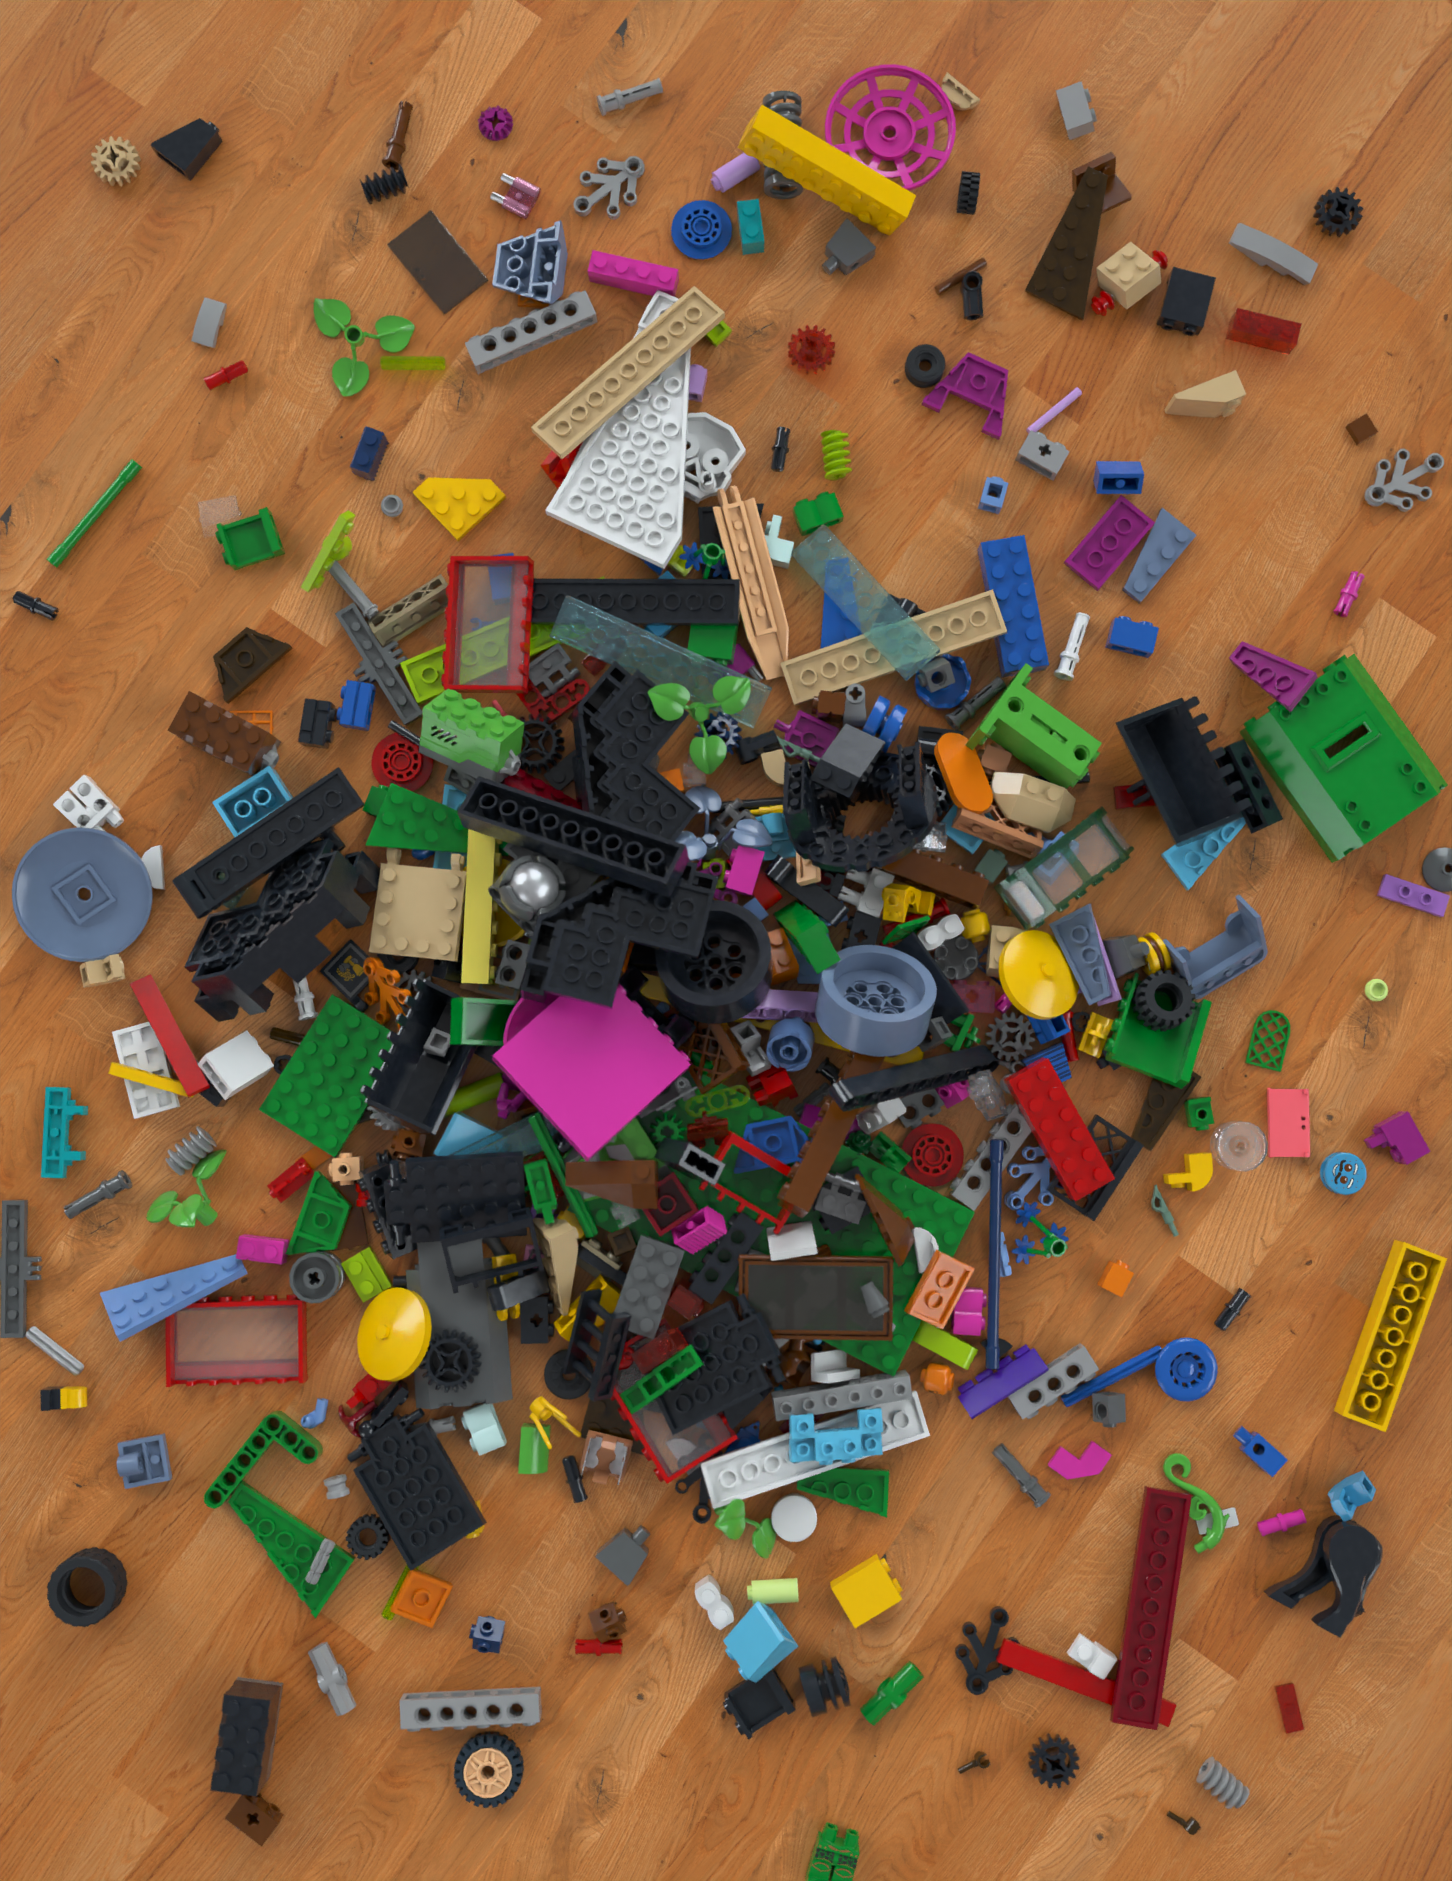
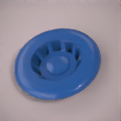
M698 200L684 205L676 213L672 221L671 233L675 245L682 253L694 259H709L720 254L727 247L732 235V224L728 214L722 207L711 201Z
M1179 1338L1168 1343L1159 1353L1155 1365L1156 1379L1160 1388L1169 1397L1183 1402L1194 1401L1205 1396L1214 1386L1218 1373L1217 1361L1212 1350L1205 1343L1194 1338Z

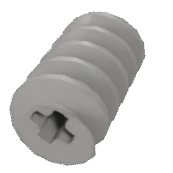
M199 1126L196 1127L198 1135L192 1132L189 1133L190 1141L182 1138L183 1147L177 1143L175 1144L177 1152L171 1149L168 1150L170 1157H166L165 1160L180 1176L185 1174V1169L189 1170L192 1168V1163L197 1164L199 1157L205 1158L206 1152H212L213 1146L217 1147L210 1134Z
M1213 1756L1209 1757L1202 1764L1196 1781L1199 1784L1204 1782L1203 1787L1205 1790L1211 1788V1795H1218L1217 1800L1220 1803L1225 1801L1224 1806L1227 1809L1233 1806L1239 1808L1245 1804L1249 1796L1247 1786H1243V1783L1237 1780L1232 1773H1229L1225 1767H1222L1221 1763L1216 1761Z

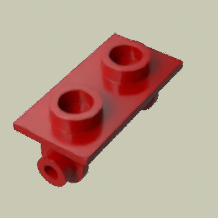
M301 1157L267 1185L270 1189L269 1194L282 1203L313 1178L314 1170Z

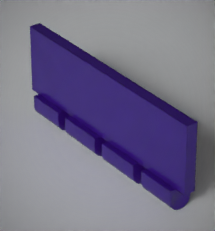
M1026 1344L1013 1352L1016 1360L1013 1361L1008 1355L999 1361V1369H996L997 1372L993 1373L991 1369L987 1368L975 1376L978 1382L977 1385H974L970 1379L958 1387L961 1393L958 1398L971 1419H974L1049 1371L1035 1348L1030 1350Z

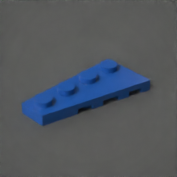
M848 558L826 562L820 649L862 635Z

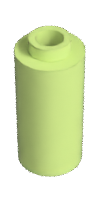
M797 1578L751 1580L752 1585L747 1586L748 1600H752L753 1605L757 1601L763 1604L799 1602Z

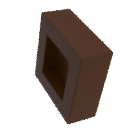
M1367 413L1345 427L1356 445L1378 433Z

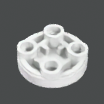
M799 1493L785 1495L775 1503L772 1509V1526L777 1535L786 1541L799 1542L805 1540L815 1530L817 1524L816 1509L808 1498Z

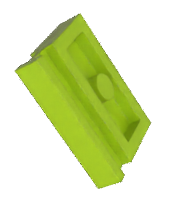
M371 1246L341 1263L363 1303L393 1286Z

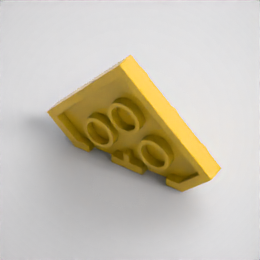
M428 477L412 492L458 542L506 499V495L491 479Z

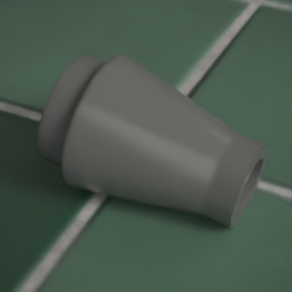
M873 1281L860 1287L868 1314H871L873 1318L890 1310L887 1305L889 1302L876 1288Z

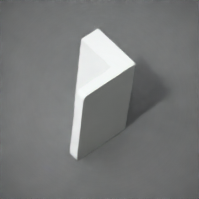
M840 1349L811 1354V1381L834 1383L860 1378V1369L847 1367L846 1352Z

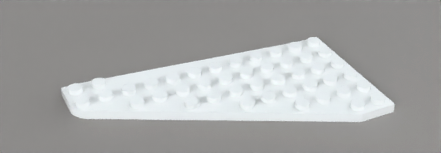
M657 290L638 324L639 328L634 338L679 299ZM691 348L583 441L566 478L545 510L548 516L663 569L667 566L682 540Z

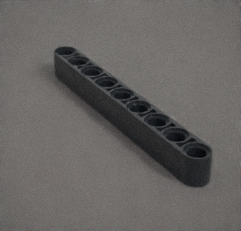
M979 1045L843 1079L831 1086L829 1094L840 1109L846 1112L988 1075L997 1069L999 1061L986 1045Z

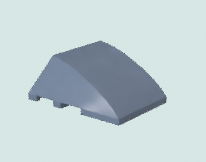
M561 220L555 222V226L544 230L539 228L536 230V233L524 237L521 235L498 244L493 287L549 304H553L563 295L568 256Z

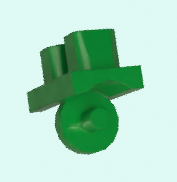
M969 1013L963 1014L951 1022V1024L960 1028L957 1035L953 1034L951 1038L943 1042V1044L950 1048L949 1051H959L965 1038L967 1039L964 1044L965 1048H970L973 1042L980 1043L981 1039L976 1037L978 1028L973 1026L970 1033H967L974 1020V1015Z
M880 1131L872 1141L873 1146L869 1149L885 1166L897 1173L912 1159L883 1131Z

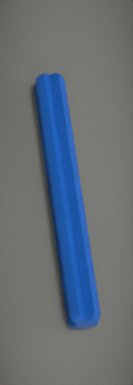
M1157 1345L1078 1386L1071 1393L1063 1394L1061 1399L1064 1405L1070 1407L1091 1396L1092 1393H1096L1156 1362L1162 1348Z

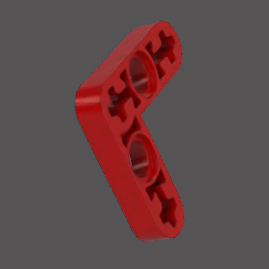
M529 678L528 684L531 686L528 687V692H535L537 700L534 703H527L525 701L526 694H516L529 713L533 715L534 720H536L540 711H549L551 708L548 705L552 703L554 710L558 713L554 715L553 711L547 714L550 718V725L577 706L590 691V687L585 680L577 679L545 700ZM577 685H579L580 687L585 686V688L583 689L584 694H575L573 696L575 701L572 702L570 696L566 692L570 691L572 695L574 692H576ZM559 697L568 699V705L565 708H558L556 706V700Z

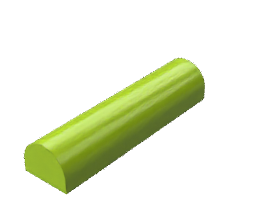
M499 1072L458 1088L444 1118L453 1115L455 1112H461L497 1098L501 1084L504 1083L502 1073Z

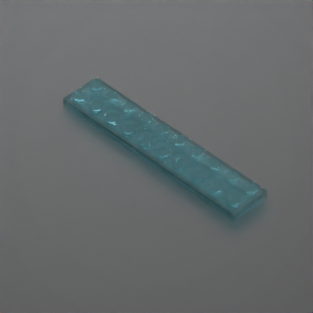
M566 595L549 636L611 665L616 661L631 674H634L638 669L656 685L665 683L680 684L689 691V700L701 702L704 705L718 702L713 697V687L722 677L736 676L748 678L750 680L751 692L747 704L738 713L729 715L751 728H754L772 690V687L569 595ZM721 705L716 708H710L715 712H721L723 715L726 714L722 710Z

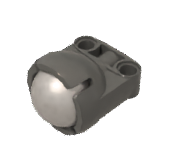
M522 856L510 862L500 877L488 888V891L496 903L527 934L533 936L537 918L559 907L558 905L564 902L566 890L563 889L566 885L564 876L557 865L547 858L536 856L532 860V856Z

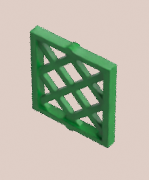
M929 915L897 925L882 940L883 945L905 939L913 931L916 934L930 920Z

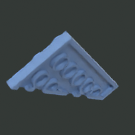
M235 1254L104 1291L100 1295L115 1334L121 1342L248 1273L242 1260L236 1259Z

